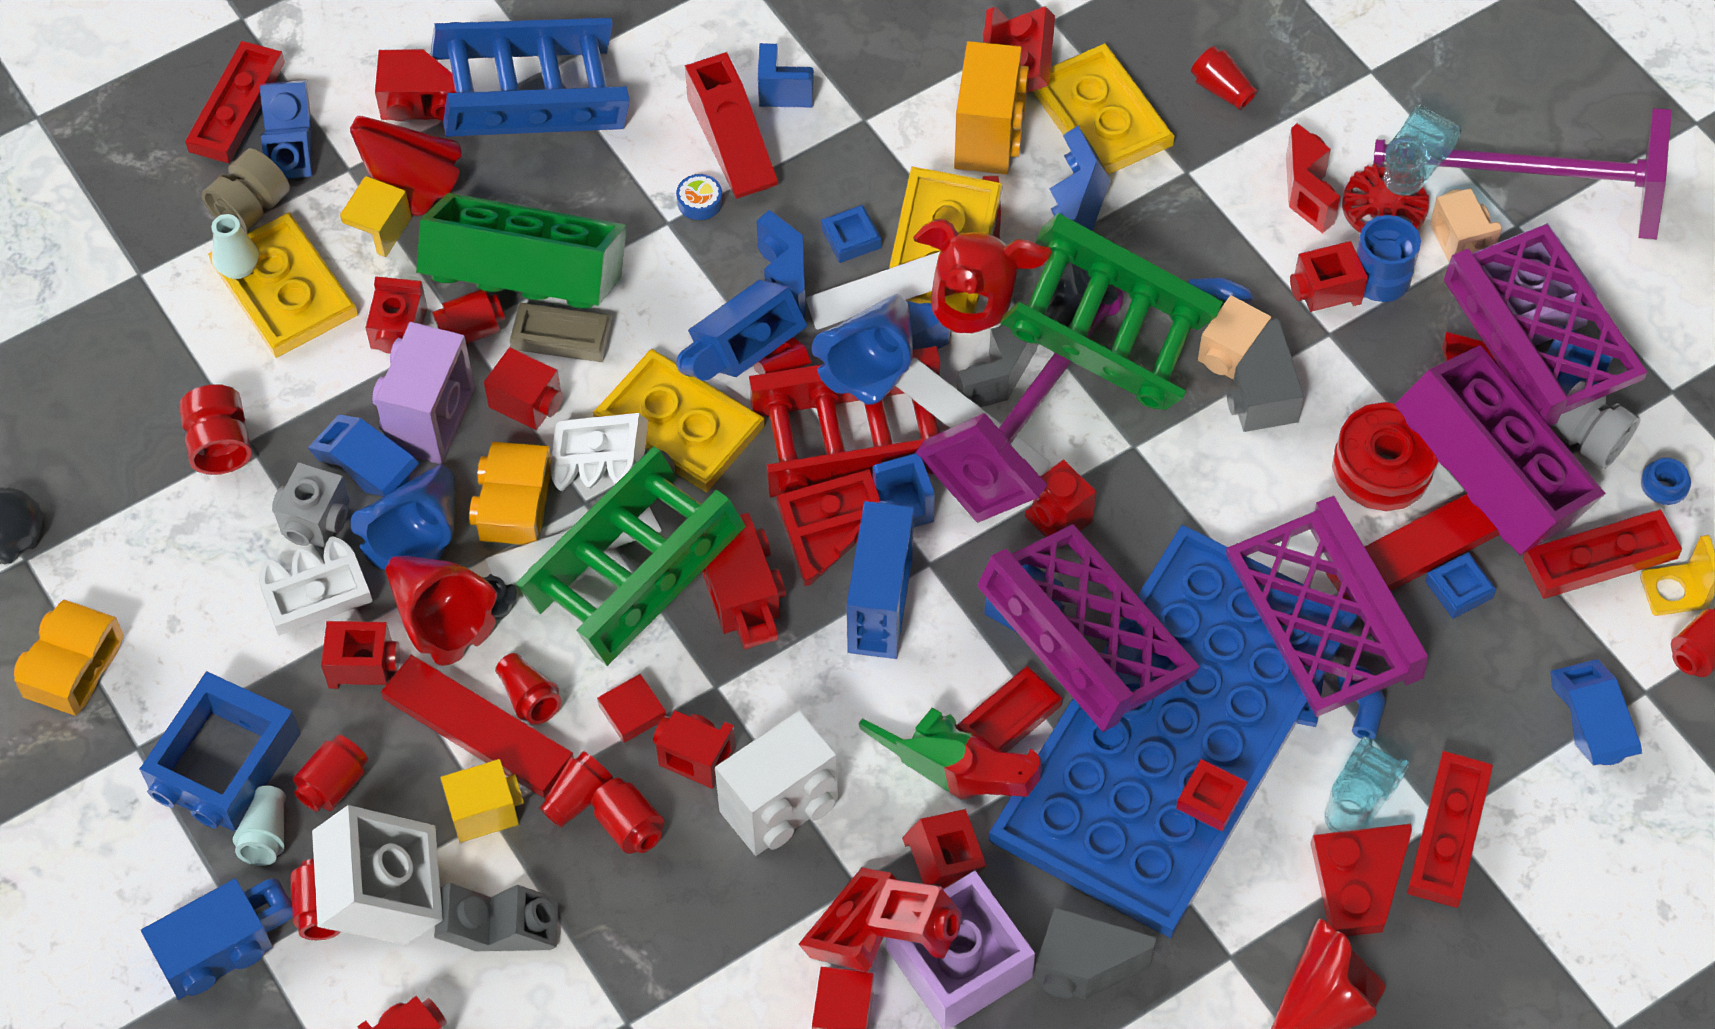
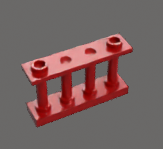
M937 346L913 350V358H917L940 376V358ZM821 365L749 376L752 411L760 416H770L779 460L778 463L766 464L769 497H776L779 494L870 469L873 478L874 465L915 454L924 440L939 434L936 417L912 399L921 439L893 444L883 399L875 404L868 405L864 403L874 447L845 452L835 405L860 400L850 393L839 394L828 388L821 380L817 371ZM894 386L886 396L904 394V392ZM815 408L819 417L826 455L798 459L789 412ZM924 463L927 473L934 474Z

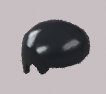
M10 487L6 489L0 488V564L6 565L13 563L20 551L26 548H35L37 539H39L44 526V518L39 503L27 493Z

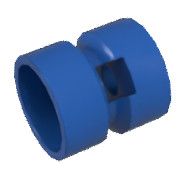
M1384 215L1377 216L1368 221L1361 229L1356 253L1368 277L1364 297L1378 302L1395 301L1404 296L1410 288L1421 244L1419 232L1411 222L1398 216Z

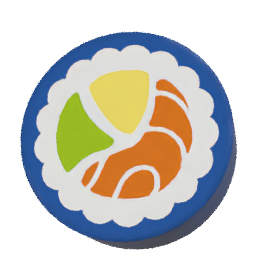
M694 174L688 176L679 183L676 190L678 209L687 218L706 220L715 216L722 207L721 186L715 178L709 175Z

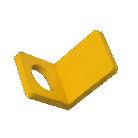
M1709 535L1700 536L1688 564L1642 571L1640 579L1653 615L1660 616L1708 609L1715 595V550ZM1664 579L1675 580L1682 585L1685 595L1678 601L1666 600L1659 595L1657 583Z

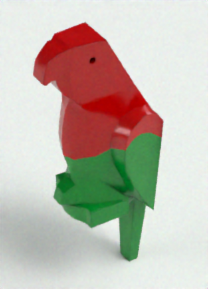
M931 708L915 727L916 731L912 739L904 740L863 718L858 723L860 730L898 755L902 763L960 800L984 794L1028 797L1040 781L1042 765L1039 755L1034 750L1029 749L1027 755L1001 752L982 737L957 730L956 720L951 714L943 716L941 712L934 708Z

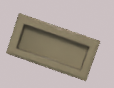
M520 302L509 340L510 347L518 351L603 362L612 327V318L608 314Z

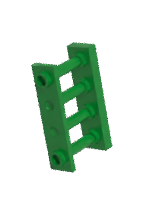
M1057 213L1041 228L1035 242L1040 246L1050 247L1052 253L1047 260L1028 306L1018 302L1003 315L1000 324L1011 329L1012 334L1016 338L1031 344L1038 343L1136 395V399L1142 405L1151 409L1167 410L1182 400L1186 390L1169 382V379L1190 329L1198 331L1215 319L1223 301ZM1073 263L1086 270L1091 278L1072 323L1068 328L1045 316V313L1066 264ZM1108 285H1113L1127 292L1132 299L1111 350L1086 337ZM1149 307H1154L1166 313L1173 321L1152 372L1128 360Z
M654 446L516 582L523 595L540 615L555 601L580 620L583 624L576 631L593 655L606 666L746 527L730 499L718 490H715L700 504L672 483L677 477L661 451ZM657 498L687 518L667 539L638 518ZM623 532L653 553L633 574L604 553ZM588 567H591L618 588L598 609L569 588Z

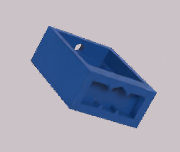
M889 500L878 503L864 501L846 605L847 653L897 659L913 560L914 507L903 506L898 502Z
M206 671L139 770L147 784V793L158 803L169 808H173L175 804L190 810L191 815L207 827L216 829L221 825L236 832L254 799L256 789L261 786H267L301 733L292 710ZM211 713L261 736L223 795L172 771Z

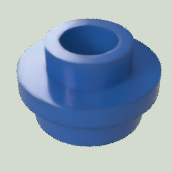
M1661 458L1650 463L1644 469L1641 476V487L1646 496L1654 502L1663 505H1673L1686 498L1691 487V479L1683 463L1673 458ZM1659 481L1668 482L1672 487L1665 486Z

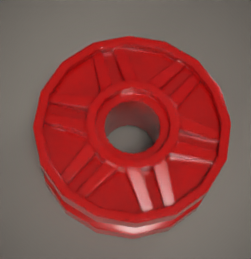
M1389 402L1365 405L1348 417L1340 430L1332 462L1336 482L1350 499L1366 508L1381 511L1404 509L1421 499L1429 487L1433 473L1438 465L1436 454L1422 437L1408 426L1405 417L1394 405L1395 403ZM1378 454H1387L1393 459H1384Z

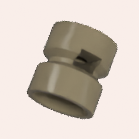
M248 148L228 166L229 176L222 173L202 191V199L207 209L215 218L224 214L234 215L247 233L263 218V209L270 210L289 192L290 186L283 172L271 159L256 149Z

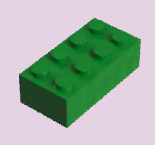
M447 193L420 219L416 273L431 275L432 280L440 283L465 281L476 283V287L484 291L497 292L508 289L519 291L523 297L528 299L544 300L552 297L567 300L568 305L576 308H591L595 305H600L622 276L627 225Z

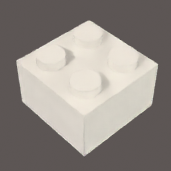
M799 710L715 767L719 812L755 856L767 848L773 850L785 844L792 837L796 828L809 819L812 821L821 819L832 810L838 800L837 754Z
M347 805L312 831L318 927L407 945L443 921L435 825Z

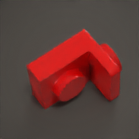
M887 879L869 920L868 927L876 936L922 943L933 957L944 959L951 942L958 935L962 913L942 887Z

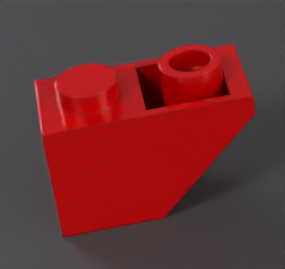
M424 49L379 50L375 96L381 120L444 121L447 93H456L452 73Z

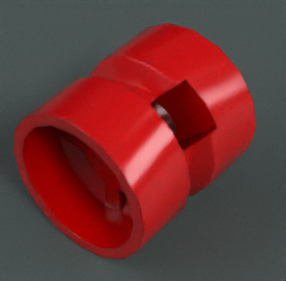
M210 384L197 387L181 398L179 411L182 427L187 432L185 443L191 468L207 475H221L233 472L250 461L252 450L246 425H244L245 415L242 401L237 390L222 384Z

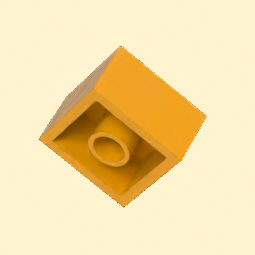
M967 41L956 110L954 169L1008 175L1010 157L1019 158L1022 137L1021 125L1024 122L1027 95L1024 94H1026L1029 66L1020 65L1021 47Z

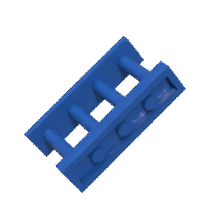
M582 18L434 23L430 54L436 60L450 59L456 93H447L443 121L446 137L624 129L630 102L627 86H607L600 55L607 54L613 26L612 19ZM582 55L589 88L563 89L557 56ZM538 56L545 89L519 90L512 57ZM494 58L501 91L474 92L468 59Z

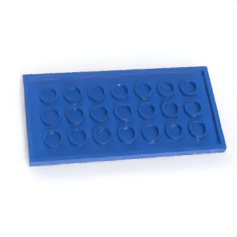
M1181 525L1137 596L1200 666L1197 673L1188 680L1126 712L1117 725L1104 732L1073 698L1038 753L1042 765L1040 781L1028 797L1012 796L990 830L988 839L992 844L1170 939L1173 937L1308 705L1307 699L1226 556V548L1228 547L1184 525ZM1247 556L1243 557L1250 570L1270 575L1272 568ZM1280 572L1276 576V578L1304 585ZM1258 584L1263 593L1265 586ZM1272 588L1267 602L1271 609L1292 615L1299 597ZM1305 599L1299 618L1326 626L1333 607ZM1339 610L1333 629L1350 633L1358 615ZM1123 618L1119 624V630L1143 636L1144 629L1137 621ZM1280 624L1282 629L1286 633L1288 626ZM1294 629L1290 643L1294 650L1315 656L1322 637ZM1328 640L1322 659L1333 662L1343 644ZM1108 643L1102 651L1103 654L1108 655ZM1118 644L1117 657L1142 663V650ZM1152 653L1151 666L1168 671L1177 669L1167 656ZM1303 665L1309 674L1311 667ZM1317 670L1313 681L1316 689L1325 676V671ZM1116 671V675L1131 692L1140 688V677ZM1201 759L1248 782L1246 791L1223 832L1176 809L1178 798Z

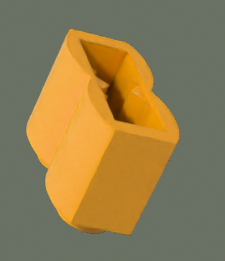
M492 442L488 456L480 457L478 484L483 486L480 497H472L469 513L470 525L477 526L480 541L526 545L540 540L545 504L551 481L550 446Z
M63 599L53 611H49L43 617L39 627V640L33 644L29 651H25L19 656L14 668V681L23 698L76 716L91 698L100 675L113 661L122 643L124 634L116 617Z

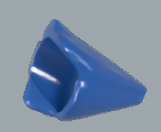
M894 294L836 327L816 335L812 343V354L824 362L817 371L821 380L828 388L839 394L850 393L865 404H875L880 402L894 388L901 375L907 372L913 360V336L910 307L901 295Z
M440 464L392 491L375 503L353 513L350 522L351 530L354 534L361 536L365 540L360 545V550L368 561L379 569L385 570L390 559L395 556H411L434 560L441 558L454 535L455 477L451 470L445 465Z

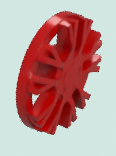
M1372 164V167L1369 165L1365 166L1364 171L1360 173L1358 171L1355 172L1354 176L1350 177L1342 198L1344 216L1348 223L1359 233H1361V229L1365 226V223L1360 219L1366 215H1370L1372 218L1384 215L1398 217L1402 215L1413 221L1412 225L1419 230L1426 220L1429 209V195H1427L1422 186L1421 178L1417 179L1415 173L1412 175L1406 173L1405 167L1398 168L1396 164H1394L1393 168L1377 167V164ZM1381 178H1391V180L1384 182ZM1399 181L1404 183L1400 188L1396 186ZM1355 188H1358L1364 191L1366 194L1362 195L1352 192ZM1413 190L1417 196H1408L1405 193Z

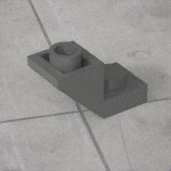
M1002 324L999 327L992 328L990 330L989 356L992 362L975 363L965 370L958 371L957 390L980 408L1007 401L1037 350V343L1031 344L1016 338L1012 334V330Z
M452 883L440 887L443 921L435 925L434 938L476 952L551 950L557 947L558 898L521 885L511 887L492 897Z

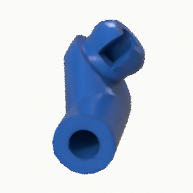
M1227 278L1189 279L1188 281L1189 284L1221 301H1227L1230 295L1251 305V300H1254L1249 288Z

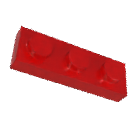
M245 41L240 42L185 140L189 153L230 164L262 106L260 85L274 83L285 64L282 51Z
M1659 509L1538 545L1525 552L1523 560L1542 598L1546 599L1676 560L1680 556L1682 547L1662 510Z
M1446 751L1442 752L1406 894L1458 908L1462 898L1493 764Z

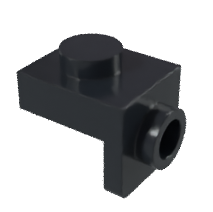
M1073 263L1066 264L1048 306L1049 318L1066 327L1070 325L1091 278L1086 270ZM1108 285L1101 304L1112 305L1117 300V292L1115 286Z

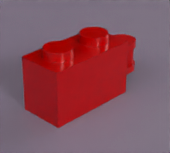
M749 512L739 515L746 527L702 570L723 634L737 631L744 650L778 640L774 619L780 618L779 598L786 597L783 580L778 568L770 570L766 561V557L771 556L766 533L763 528L755 530Z

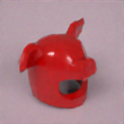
M937 219L924 224L913 237L917 243L929 245L940 250L933 279L931 308L939 322L956 333L972 334L998 325L1003 315L1009 310L1018 269H1035L1042 266L1052 253L1050 247L1040 246L1028 240L1017 239L1007 246L999 238L986 233L967 232L958 234L953 224L945 219ZM955 293L980 294L987 297L988 302L983 312L975 314L962 313L951 308L945 302V297Z

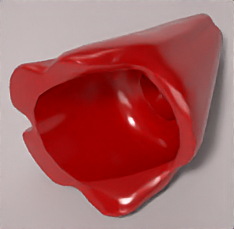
M361 115L355 117L350 126V133L369 177L405 190L411 215L421 216L426 214L435 200L443 198L447 193L451 192L460 173L459 168L455 167L454 164L462 155L461 146L456 140L432 136Z
M395 556L390 559L385 572L404 629L413 646L420 653L430 654L434 662L439 666H447L461 660L464 656V650L468 645L478 647L487 639L496 623L491 610L495 604L497 593L493 586L484 578L452 562L411 556Z
M1318 919L1286 990L1271 1029L1354 1028L1372 1020L1377 1015L1375 1007L1384 994L1385 983L1352 950L1345 934L1336 931L1327 921Z

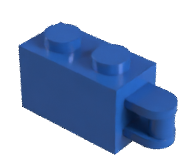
M758 280L688 329L693 343L683 349L677 357L676 363L679 372L685 376L695 377L702 381L710 380L718 373L738 377L806 328L807 324L790 288Z
M234 878L142 928L140 931L177 1000H180L187 995L193 996L205 992L214 985L216 979L234 969H244L258 962L266 951L273 948L266 933L292 918V902L280 881L276 878L265 880L243 892L238 881ZM267 903L270 908L256 915L254 910Z

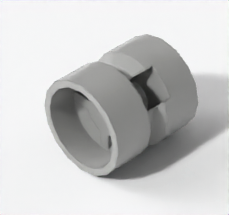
M1582 380L1577 383L1567 396L1583 390L1586 381ZM1606 396L1561 414L1558 423L1549 427L1566 445L1580 444L1582 456L1601 469H1606L1627 446L1639 426L1640 418L1619 403L1608 406L1606 404Z

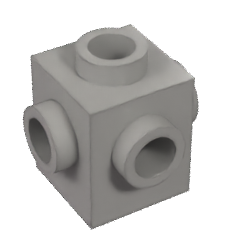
M298 462L287 485L281 486L277 490L272 504V511L275 514L281 535H284L286 539L297 545L307 546L310 543L325 548L329 537L333 536L334 532L339 533L346 522L347 506L350 499L343 476Z

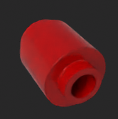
M481 289L441 303L443 308L432 312L438 329L464 335L466 344L500 332L498 322L506 320L497 295L487 296L486 292Z
M1715 608L1704 610L1671 641L1673 661L1682 672L1688 675L1707 677L1715 670Z
M337 735L332 741H325L293 777V781L298 787L294 792L296 797L315 812H318L321 808L333 811L364 775L363 767L368 762V757L359 746L345 736Z
M614 778L604 783L594 793L591 799V805L595 809L594 817L624 853H645L657 845L662 837L661 831L664 827V819L635 784L626 783L622 778Z
M314 859L306 860L301 863L299 868L292 871L290 875L293 924L298 927L299 936L304 939L314 941L331 939L341 932L318 927Z

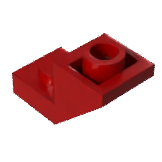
M1296 123L1291 127L1286 152L1288 205L1290 209L1323 234L1335 224L1341 197L1328 182L1322 180L1326 176L1331 149L1321 137L1310 133L1300 124Z

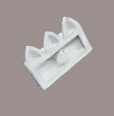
M639 413L556 421L550 465L551 477L555 486L560 491L565 490L579 471L583 483L587 488L591 489L602 478L606 468L610 478L616 484L644 456L648 419Z
M334 536L329 537L324 548V564L310 551L298 548L292 560L291 576L280 564L269 559L265 560L260 570V588L278 636L373 602L355 553L346 542Z

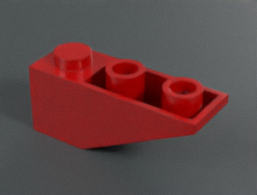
M721 53L685 65L688 102L735 199L777 186L778 180L745 88L728 53Z

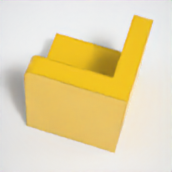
M367 176L363 178L340 213L343 224L372 234L377 254L384 257L388 256L412 219L405 190Z

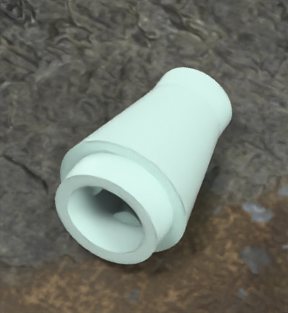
M230 214L218 216L211 226L213 232V265L218 272L228 278H244L252 273L259 258L258 249L241 227L237 217Z
M273 786L258 787L251 805L233 836L237 857L248 864L257 866L270 865L284 851V803L286 795L281 789Z

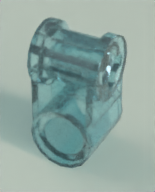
M1422 105L1417 106L1386 148L1385 161L1388 164L1384 171L1386 187L1392 193L1398 195H1411L1418 192L1438 165L1453 151L1461 134V126Z
M1364 736L1353 750L1343 771L1331 789L1324 811V820L1328 828L1333 833L1367 829L1385 801L1392 797L1409 768L1410 761L1405 758L1399 761L1372 746V739ZM1341 802H1352L1360 807V809L1347 808Z

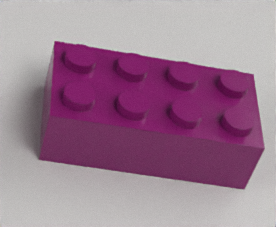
M1481 345L1430 368L1394 404L1405 417L1408 426L1422 437L1436 454L1439 463L1451 472L1466 490L1471 502L1485 513L1498 529L1501 538L1512 546L1519 556L1569 528L1606 494Z

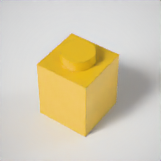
M500 759L440 777L459 843L519 825L515 806L524 804L515 774L505 777Z

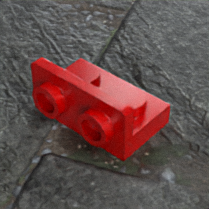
M994 6L986 10L985 28L982 32L983 43L1021 47L1020 65L1029 66L1026 94L1049 86L1055 15L1044 6L1008 20Z

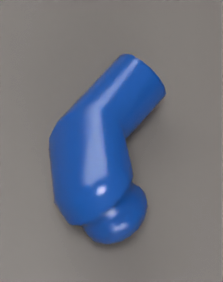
M1357 666L1356 670L1372 674L1365 667ZM1338 676V688L1341 690L1345 678ZM1352 680L1350 686L1355 685L1359 682ZM1381 690L1356 700L1359 706L1352 727V733L1356 737L1364 740L1376 738L1385 707V696Z

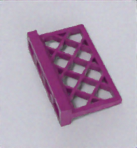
M1548 224L1474 254L1468 248L1451 256L1443 281L1501 370L1548 426L1558 423L1561 414L1645 379L1646 369ZM1541 242L1551 256L1549 265L1522 258L1524 249ZM1496 262L1512 267L1509 281L1505 282L1489 277L1482 266ZM1518 269L1545 277L1541 292L1515 285L1514 281ZM1550 280L1570 285L1576 293L1574 302L1547 295ZM1509 297L1537 304L1533 319L1513 314L1507 305ZM1542 307L1570 314L1566 329L1539 322ZM1576 316L1596 323L1601 331L1598 340L1571 332ZM1534 333L1562 341L1558 356L1555 357L1539 352L1532 343ZM1567 344L1594 351L1591 367L1563 359ZM1604 354L1620 359L1627 371L1619 375H1613L1597 370L1600 355ZM1559 371L1587 379L1585 388L1567 396L1557 381Z
M1334 495L1316 502L1314 512L1226 548V556L1316 717L1400 681H1403L1407 686L1424 679L1428 655ZM1311 530L1318 542L1314 556L1287 548L1291 537ZM1282 541L1281 546L1275 545ZM1259 551L1275 556L1276 559L1270 575L1250 570L1243 557ZM1323 553L1326 556L1327 560L1321 559ZM1283 559L1310 567L1303 586L1276 578ZM1316 570L1338 577L1341 587L1337 596L1310 588ZM1258 584L1265 586L1263 593ZM1272 588L1299 597L1292 615L1271 609L1267 600ZM1345 593L1348 594L1350 600L1344 599ZM1305 599L1333 607L1326 626L1299 618ZM1339 610L1361 617L1365 624L1361 637L1333 629ZM1280 624L1288 626L1286 633L1284 632ZM1294 629L1322 637L1315 656L1294 650L1290 643ZM1369 632L1374 641L1367 639ZM1328 640L1356 648L1350 667L1322 659ZM1364 650L1383 656L1390 670L1375 676L1356 670ZM1303 665L1311 667L1309 674ZM1317 670L1345 678L1341 691L1321 698L1313 684ZM1352 680L1359 682L1355 685L1350 686Z
M1074 524L1012 554L1007 549L991 555L977 584L982 593L1102 732L1117 725L1126 712L1195 676L1200 668ZM1068 544L1081 558L1080 564L1056 558V549ZM1027 564L1046 569L1045 582L1034 580L1022 566ZM1054 572L1079 578L1078 591L1053 585ZM1088 581L1105 585L1112 593V600L1088 594ZM1052 599L1077 605L1076 618L1064 615ZM1086 608L1109 613L1110 627L1085 621ZM1120 617L1137 621L1144 629L1143 636L1119 630ZM1084 635L1108 641V655L1096 652L1084 638ZM1118 644L1142 650V663L1117 657ZM1152 653L1167 656L1177 669L1168 671L1151 666ZM1116 671L1140 677V688L1131 692L1116 675Z

